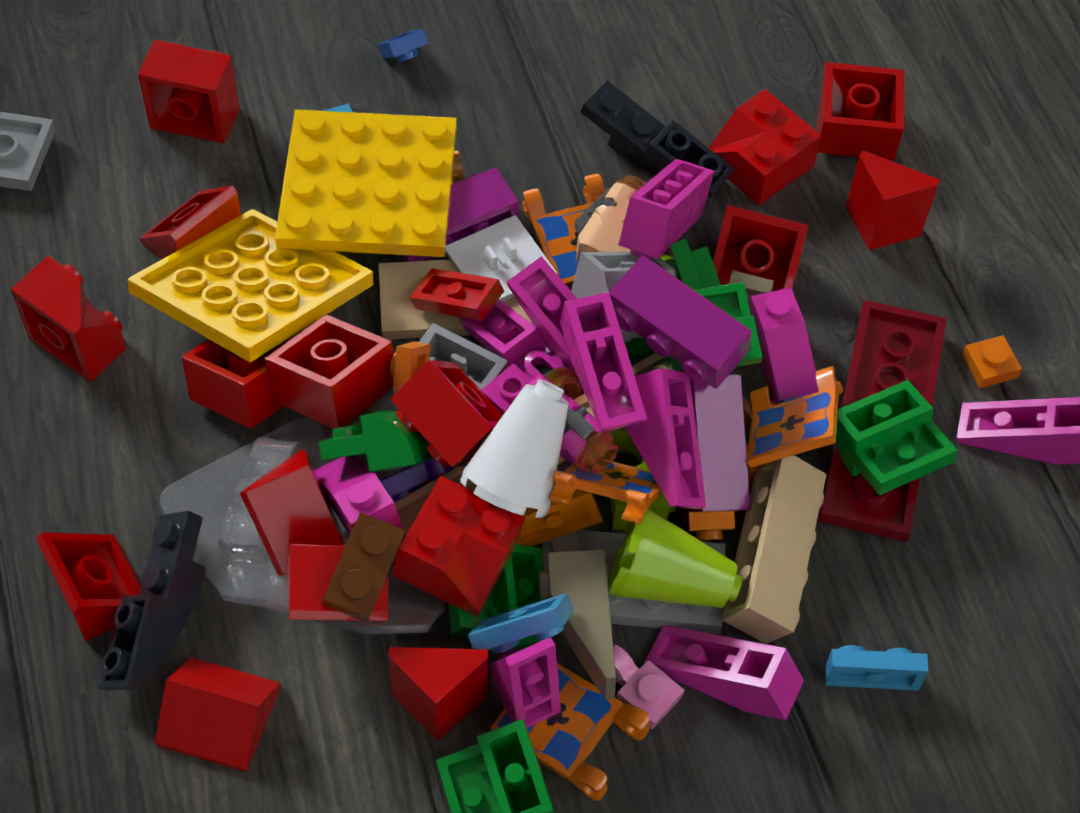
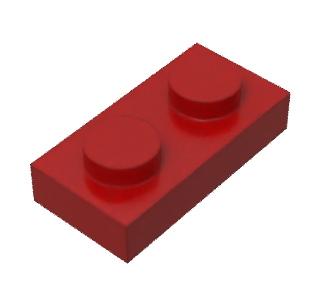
M431 268L411 294L410 299L417 310L483 321L504 293V289L499 279Z

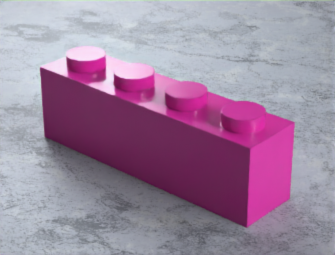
M675 159L630 197L618 245L630 249V253L638 258L644 255L648 259H659L671 247L670 244L675 243L702 216L714 170Z

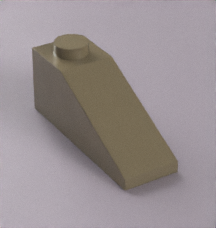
M605 549L548 552V571H539L540 598L549 599L568 593L574 611L563 625L564 630L561 633L604 699H615L616 672Z

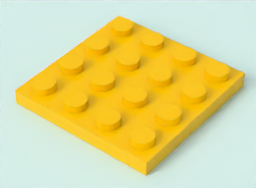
M295 109L275 234L276 248L445 257L457 118Z
M251 209L127 279L129 293L251 363L324 315L373 286V271L335 251L277 249L275 242L277 221Z

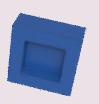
M417 29L410 30L377 45L383 59L396 57L399 63L419 55L417 48L428 44L424 30Z

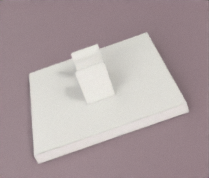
M516 215L447 245L445 250L446 255L459 273L499 279L504 289V293L499 298L501 301L514 296L507 286V281L541 256L557 274L554 267Z

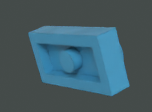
M564 593L480 620L468 637L473 649L491 648L494 654L502 653L516 647L520 643L519 639L535 635L537 640H543L564 630L563 625L573 613L574 608L568 593Z
M847 645L839 649H832L824 668L825 686L919 691L928 673L927 654L912 653L911 650L906 648H892L884 652L866 651L861 646Z

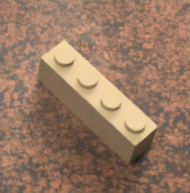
M794 455L756 467L750 493V510H746L735 558L737 574L742 575L743 580L736 600L734 602L727 600L721 619L765 644L793 633L799 622V605L803 587L808 579L807 566L810 551L816 540V522L819 509L824 501L823 488L826 474Z

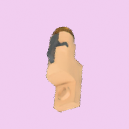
M624 176L622 180H617L611 188H607L576 219L575 229L579 234L576 254L578 262L581 252L630 251L628 248L619 246L618 243L630 197L646 184L644 181L635 176Z

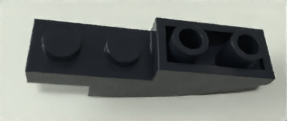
M608 80L583 104L580 113L611 136L607 144L609 147L654 176L675 159L714 170L707 197H712L735 170L733 166L674 120L665 126Z
M191 511L160 515L159 522L153 531V545L149 561L141 577L142 588L140 595L122 597L121 605L115 613V627L109 650L102 662L103 673L99 689L105 691L136 689L152 674L179 637L191 614L207 568L192 561L203 520L202 516Z

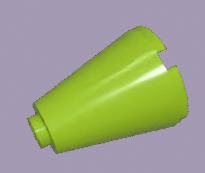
M649 508L640 525L627 522L624 532L627 534L621 547L618 546L611 567L608 579L609 594L623 598L723 608L727 600L731 602L736 600L743 580V576L737 574V563Z

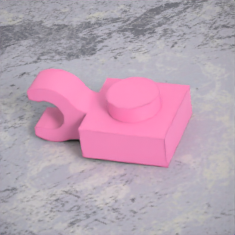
M615 644L613 650L616 682L622 686L617 693L616 699L646 711L650 716L648 724L652 730L682 698L685 690L650 660L638 669L628 653Z

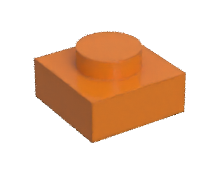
M1004 335L965 345L962 352V357L979 389L1017 379L1022 370Z
M414 341L397 346L390 363V373L394 378L393 391H398L430 359L431 344Z
M734 511L688 512L683 515V530L687 533H696V538L700 541L723 540V531L735 529Z

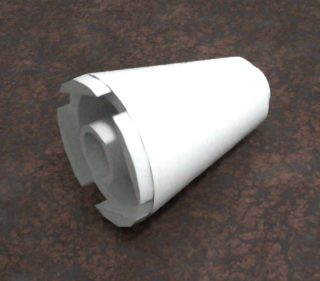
M538 380L536 385L526 384L464 468L460 477L461 483L466 486L469 480L477 485L474 491L475 495L505 510L524 515L526 508L529 507L538 509L536 518L546 516L551 501L548 499L549 494L552 493L555 480L552 478L558 466L569 402L562 398L564 390L543 380Z

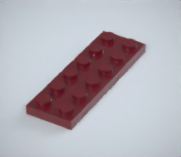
M863 300L841 408L906 380H909L932 406L947 318ZM834 443L824 490V500L818 522L907 542L911 534L920 478L879 495L861 473L854 477L852 476L839 454L836 443Z

